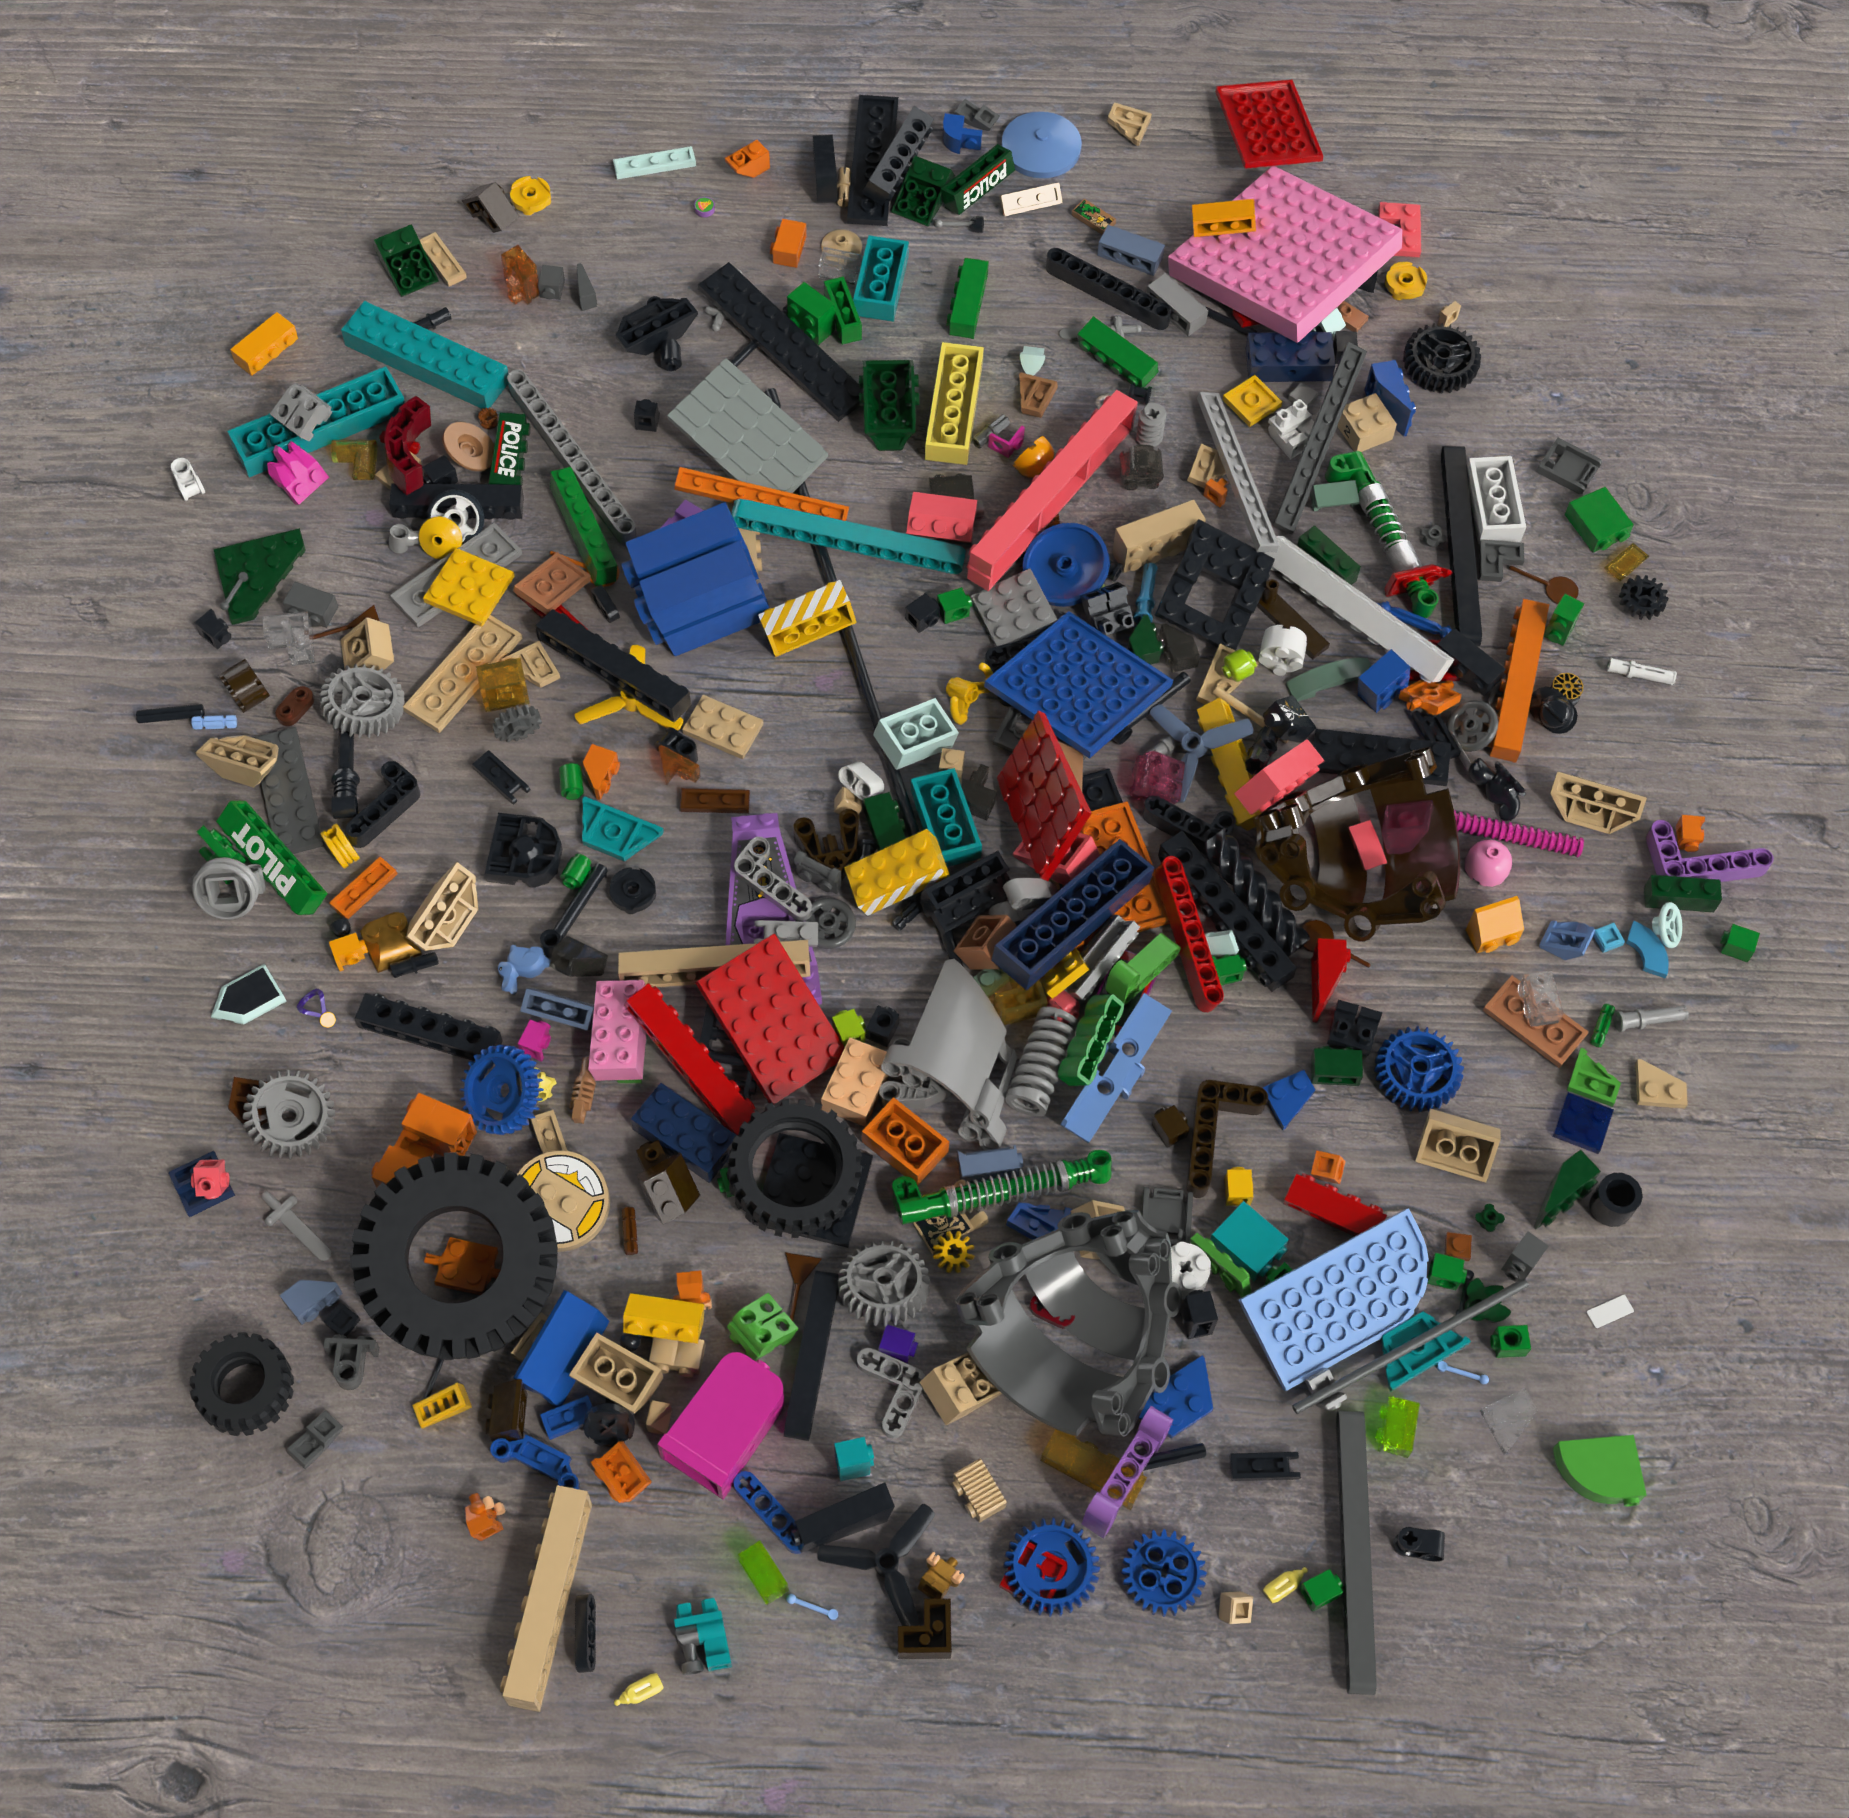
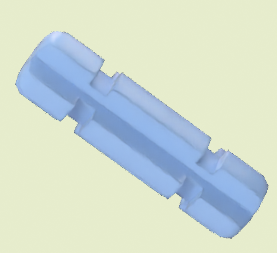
M214 715L204 716V718L202 716H193L191 720L192 727L195 730L203 729V727L205 729H224L225 726L227 728L237 727L236 715H226V717Z

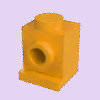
M356 933L329 941L339 971H343V966L354 965L360 960L365 959L364 954L368 953L364 939L359 941Z

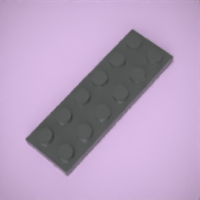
M293 727L252 737L276 744L279 748L276 763L271 771L261 780L272 831L292 854L323 847L324 842L320 835L321 829L297 728Z

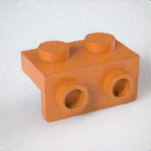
M619 1441L601 1458H594L591 1461L595 1468V1475L604 1481L609 1488V1495L619 1503L631 1502L652 1483L624 1441Z

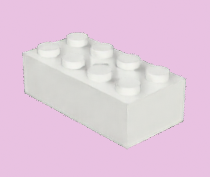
M1512 456L1469 458L1467 471L1470 504L1478 544L1481 539L1521 542L1526 529V523Z

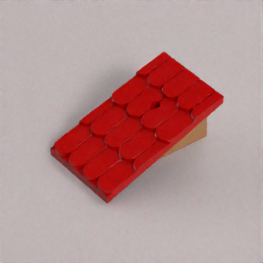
M1037 711L1033 718L1034 720L1029 724L1023 737H1021L1013 750V754L1010 755L1002 771L997 776V781L1003 799L1008 803L1013 821L1018 825L1025 849L1030 853L1036 873L1040 875L1041 879L1049 881L1092 812L1082 793L1083 754L1059 742L1046 714Z

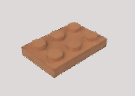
M557 552L514 586L513 592L547 615L552 609L555 610L589 583L591 575Z

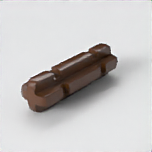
M625 1207L621 1210L622 1220H624L622 1221L625 1242L624 1251L626 1255H635L638 1253L634 1207Z

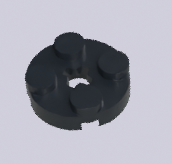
M632 867L624 868L617 872L611 880L610 898L613 904L630 915L645 910L656 898L654 878L648 871L639 868L640 870L632 869ZM630 886H631L632 888L638 887L637 893H634V894L628 893V892H629L628 887H630Z

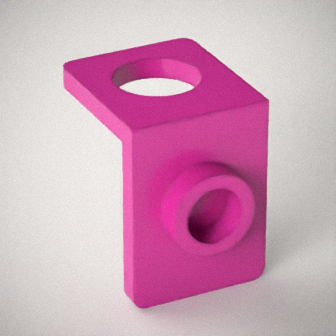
M1021 426L1009 442L990 433L988 447L1009 458L1015 450H1019L1022 446L1025 427ZM994 441L999 442L1003 448L996 446Z

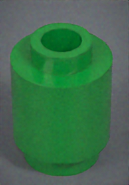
M575 854L574 857H571L560 875L563 885L570 889L580 888L591 870V860L582 854Z

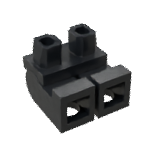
M1117 582L1100 588L1101 591L1097 589L1080 595L1087 623L1104 635L1108 636L1135 626L1131 608L1127 602L1126 595H1128L1125 585Z
M1338 999L1334 1009L1327 1044L1338 1048L1350 1047L1354 1050H1362V1055L1369 1056L1383 1012L1361 1007L1356 1024H1354L1359 1005Z

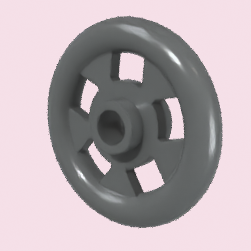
M1473 700L1456 707L1450 714L1446 727L1450 733L1451 731L1453 732L1464 751L1472 752L1484 748L1493 740L1498 730V717L1495 710L1489 704ZM1477 710L1484 712L1482 718L1475 715ZM1467 712L1468 716L1460 721L1458 718ZM1474 722V726L1468 728V726ZM1484 723L1489 724L1487 732H1482ZM1461 727L1463 735L1457 737L1455 730ZM1477 736L1476 742L1468 743V737Z
M821 898L811 903L812 914L805 922H818L817 947L833 949L848 942L856 928V918L852 909L845 902L835 898ZM832 908H836L841 911L839 916L830 912ZM818 909L824 912L818 918L813 915ZM830 922L832 926H825L824 924ZM840 922L847 923L845 931L839 930ZM835 934V938L827 940L824 935Z

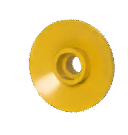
M436 516L428 519L421 526L419 542L422 549L429 556L441 560L453 552L455 548L461 547L462 533L457 524L451 519ZM435 537H440L442 543H437Z

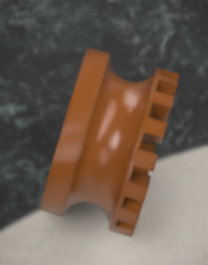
M483 408L478 414L479 423L484 429H492L498 425V416L493 408ZM489 416L492 417L488 422L487 420L485 421Z

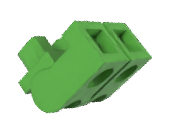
M769 1293L742 1308L727 1326L731 1332L729 1338L734 1344H741L746 1350L745 1355L754 1361L770 1353L775 1347L790 1343L799 1328L785 1312L780 1314L782 1308ZM766 1303L771 1306L772 1312H768L765 1309ZM781 1322H784L787 1325V1331H784L781 1328Z

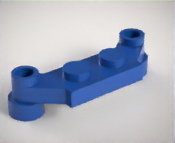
M525 1435L524 1439L511 1442L500 1438L491 1444L490 1451L495 1460L501 1463L516 1460L557 1481L559 1486L567 1487L572 1484L574 1485L572 1488L579 1489V1480L572 1473L569 1465L572 1460L570 1456L528 1435ZM502 1450H506L505 1454L499 1455Z

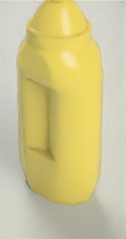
M1303 1567L1302 1570L1282 1573L1263 1588L1264 1594L1272 1604L1279 1602L1297 1589L1308 1569Z
M649 1674L630 1684L622 1692L619 1699L614 1700V1704L616 1706L620 1703L627 1705L630 1703L637 1704L659 1693L663 1689V1685L658 1674Z

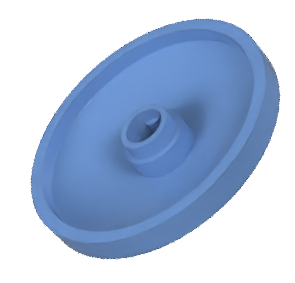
M1042 111L1026 113L1011 121L1003 132L1002 147L1012 152L1015 170L1029 177L1052 178L1062 175L1074 167L1081 154L1082 142L1079 131L1074 124L1058 114Z

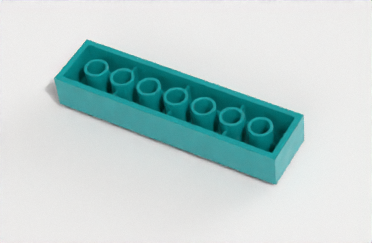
M367 301L360 305L341 329L345 346L481 409H489L508 385V369L506 365Z
M387 366L317 394L319 398L332 407V414L326 422L322 421L320 425L317 424L312 431L314 436L310 442L297 436L270 414L227 431L232 446L249 478L268 470V462L276 463L278 461L273 453L276 445L288 452V444L292 441L307 453H310L390 420L391 417L394 418L399 412V408L405 403V400Z

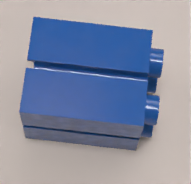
M726 502L626 542L631 560L623 562L621 565L630 587L634 588L638 598L634 599L638 614L643 624H647L654 643L659 645L667 642L674 656L761 622L758 614L770 608L761 583L757 584L756 582L759 579L747 545L738 527H736V522Z

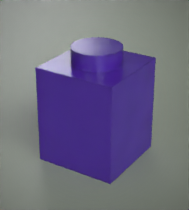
M887 1325L879 1346V1352L908 1363L910 1356L915 1357L918 1342H915V1333Z

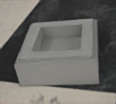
M1301 382L1289 394L1288 400L1295 402L1301 399L1308 408L1317 398L1318 392Z

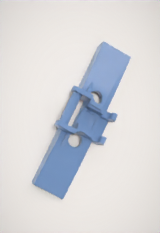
M1146 993L1143 994L1113 1043L1109 1041L1106 1044L1104 1057L1107 1052L1115 1056L1103 1076L1099 1075L1100 1071L1097 1070L1092 1083L1084 1086L1060 1124L1062 1127L1087 1143L1091 1141L1120 1093L1122 1098L1127 1100L1132 1093L1131 1089L1145 1073V1067L1140 1062L1172 1010ZM1126 1043L1131 1044L1134 1047V1054H1124L1122 1045ZM1102 1085L1110 1090V1092L1102 1094L1098 1091L1097 1086Z

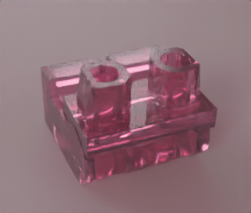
M1148 751L1143 756H1137L1135 767L1132 768L1133 784L1130 787L1129 795L1137 799L1159 796L1172 804H1176L1181 799V781H1183L1185 763L1155 751Z

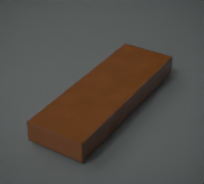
M681 788V812L749 814L750 790Z

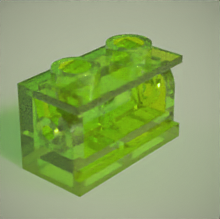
M1390 1396L1386 1403L1381 1404L1379 1418L1383 1419L1382 1427L1377 1428L1375 1442L1379 1443L1378 1452L1384 1447V1451L1387 1453L1403 1456L1404 1458L1410 1456L1413 1451L1420 1403Z
M760 1540L738 1554L740 1558L739 1563L766 1605L789 1591L788 1583Z

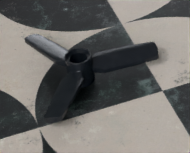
M921 1504L891 1539L889 1548L881 1549L877 1554L869 1549L820 1545L817 1551V1560L861 1570L875 1568L880 1576L885 1577L884 1587L901 1625L919 1626L920 1621L905 1577L898 1571L899 1559L908 1555L935 1517V1512L928 1505ZM891 1558L894 1561V1565L890 1568H883L879 1563L881 1559Z

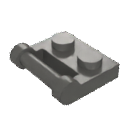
M798 851L794 858L797 875L805 882L811 881L817 884L825 892L831 891L838 894L841 889V871L836 868L831 869L807 857L806 853Z

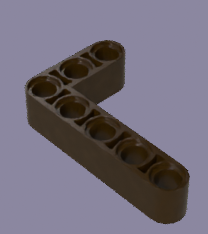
M1205 1080L1199 1085L1195 1101L1187 1178V1191L1193 1192V1197H1204L1211 1183L1218 1110L1248 1115L1261 1114L1268 1100V1093L1262 1087L1216 1080ZM1202 1092H1211L1213 1096L1206 1097ZM1227 1095H1234L1237 1100H1230L1227 1098ZM1251 1098H1257L1261 1103L1255 1104L1251 1101ZM1206 1113L1210 1115L1211 1119H1204L1200 1114ZM1198 1136H1206L1209 1141L1203 1142L1199 1140ZM1203 1158L1207 1163L1199 1164L1195 1159ZM1193 1181H1202L1205 1186L1198 1187Z

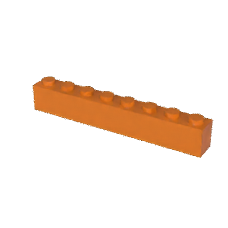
M1523 598L1521 606H1516L1513 619H1517V622L1512 625L1510 637H1513V641L1509 642L1506 655H1510L1509 661L1505 660L1503 666L1506 676L1505 679H1501L1499 686L1502 696L1497 698L1495 710H1499L1497 716L1498 730L1493 740L1487 746L1491 748L1490 757L1516 763L1520 755L1550 604Z

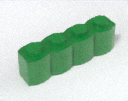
M1114 994L1093 995L1089 999L1085 1008V1016L1079 1021L1076 1036L1071 1040L1067 1049V1057L1063 1059L1058 1070V1078L1068 1086L1090 1085L1097 1073V1064L1102 1061L1106 1052V1044L1113 1037L1115 1023L1121 1018L1124 1010V1003Z

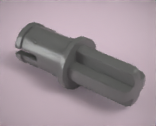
M1002 414L991 424H986L981 432L972 437L973 444L979 449L982 448L989 441L990 433L997 435L1010 424L1009 418Z

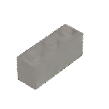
M1166 273L1147 286L1146 293L1170 305V321L1187 336H1190L1206 324L1207 308Z

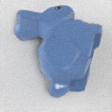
M510 946L507 961L500 962L498 965V973L503 978L502 991L515 995L518 991V976L532 979L540 975L545 968L551 967V960L544 955L542 948Z

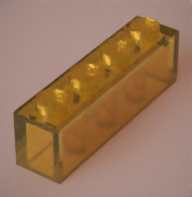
M1055 1429L1041 1455L1040 1461L1100 1493L1120 1459L1113 1454L1108 1453L1105 1455L1098 1451V1447L1091 1442L1085 1441L1083 1443L1076 1439V1436ZM1128 1467L1121 1469V1473L1126 1477L1134 1475L1133 1470ZM1143 1471L1122 1504L1123 1507L1129 1510L1133 1508L1147 1480ZM1109 1489L1107 1491L1108 1495L1113 1499L1121 1497L1120 1492L1116 1489Z

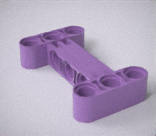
M1150 1406L1139 1425L1134 1439L1101 1492H1097L1090 1502L1081 1525L1104 1539L1129 1492L1154 1452H1158L1167 1437L1173 1423L1172 1418ZM1142 1446L1146 1449L1147 1454L1140 1456L1135 1452L1134 1448ZM1128 1467L1133 1470L1134 1475L1126 1477L1121 1473V1469ZM1109 1489H1116L1120 1492L1121 1497L1113 1499L1108 1495L1107 1491Z

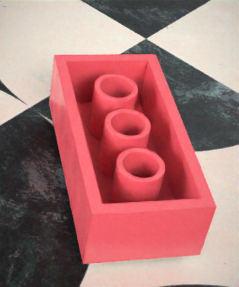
M1307 739L1262 769L1234 794L1251 815L1258 810L1263 813L1270 806L1276 804L1283 797H1286L1293 790L1304 784L1305 780L1316 774L1320 770L1318 765L1324 759Z

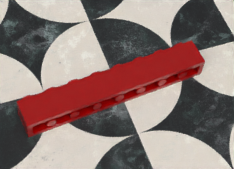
M649 983L626 1000L625 1008L718 1121L731 1132L738 1135L744 1121L748 1123L751 1114L755 1112L754 1104L748 1098L744 1099L739 1093L740 1088L734 1080H728L724 1075L725 1070L718 1061H713L708 1055L710 1053L708 1048L702 1042L698 1043L693 1037L694 1032L686 1023L682 1024L677 1018L679 1014L676 1009L663 1001L661 991L656 986L652 987Z

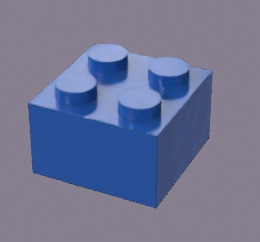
M1391 649L1358 677V696L1376 713L1381 708L1383 710L1392 703V699L1400 694L1402 689L1409 686L1410 666Z

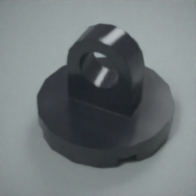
M607 1398L605 1404L596 1405L585 1414L583 1430L587 1438L589 1439L590 1437L594 1440L595 1444L605 1447H613L619 1441H624L625 1443L626 1440H630L633 1437L635 1428L633 1415L626 1408Z

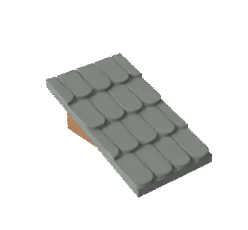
M727 358L667 415L668 419L734 480L793 493L829 457L828 452L816 440L806 433L797 422L779 408L770 397L752 383L751 379Z

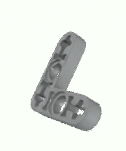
M864 1348L857 1356L858 1368L870 1376L898 1387L883 1419L882 1430L888 1438H899L904 1433L923 1391L921 1384L915 1383L914 1386H911L910 1380L903 1377V1382L899 1381L902 1377V1371L906 1370L905 1376L913 1378L915 1375L918 1376L919 1382L925 1377V1374L920 1369L875 1349ZM870 1355L872 1356V1361L879 1364L880 1360H883L880 1371H876L877 1365L873 1363L865 1366L862 1358H868ZM887 1365H895L898 1368L897 1375L893 1377L887 1376L884 1373V1368ZM901 1397H907L911 1401V1406L908 1409H900L897 1406V1400ZM897 1413L900 1415L898 1420V1427L900 1429L895 1428L894 1431H890L887 1423H893Z

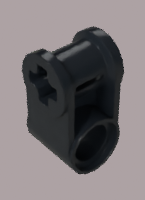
M668 727L662 739L654 743L659 753L671 758L684 767H692L698 761L695 742L672 727Z
M1405 1527L1393 1540V1548L1401 1556L1420 1558L1432 1562L1444 1560L1445 1533L1442 1531Z

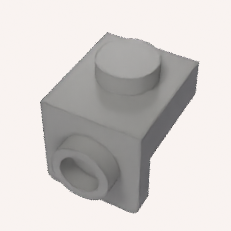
M1325 1368L1305 1379V1382L1312 1395L1334 1383L1335 1380L1330 1370ZM1339 1391L1316 1405L1319 1408L1332 1411L1342 1405L1341 1402L1346 1400L1347 1396Z

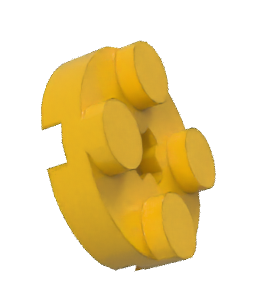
M525 176L516 180L511 186V203L517 210L522 211L524 215H532L534 212L541 211L551 204L550 187L542 178L531 179V176Z
M1398 262L1391 266L1386 275L1385 285L1395 300L1414 299L1423 295L1427 283V275L1420 266L1416 268L1412 266L1413 263ZM1403 278H1406V280H1407V281H1410V282H1409V283H1406V282H1403L1402 280H1403Z

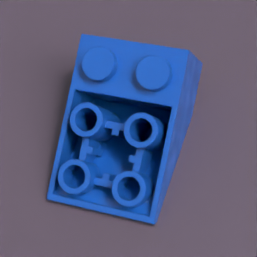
M1396 360L1371 364L1364 389L1366 396L1376 393L1396 422V430L1402 436H1407L1416 408L1414 402L1410 400L1408 385L1404 384L1402 369L1398 368Z

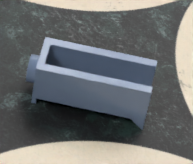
M1013 1145V1149L1007 1147L966 1153V1155L957 1151L960 1180L963 1179L965 1182L974 1183L976 1179L977 1182H981L982 1177L985 1180H989L990 1176L993 1179L997 1178V1174L1000 1177H1004L1005 1172L1010 1178L1012 1177V1171L1015 1172L1017 1177L1019 1176L1020 1168L1023 1167L1022 1154L1017 1153L1016 1145Z

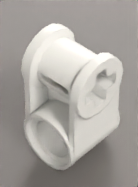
M185 458L175 459L171 463V470L184 501H187L189 497L196 494H204L203 485L195 474L190 462Z

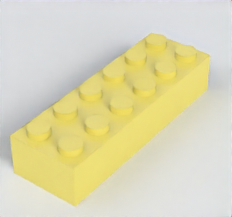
M942 342L925 444V460L967 465L982 372L984 347Z

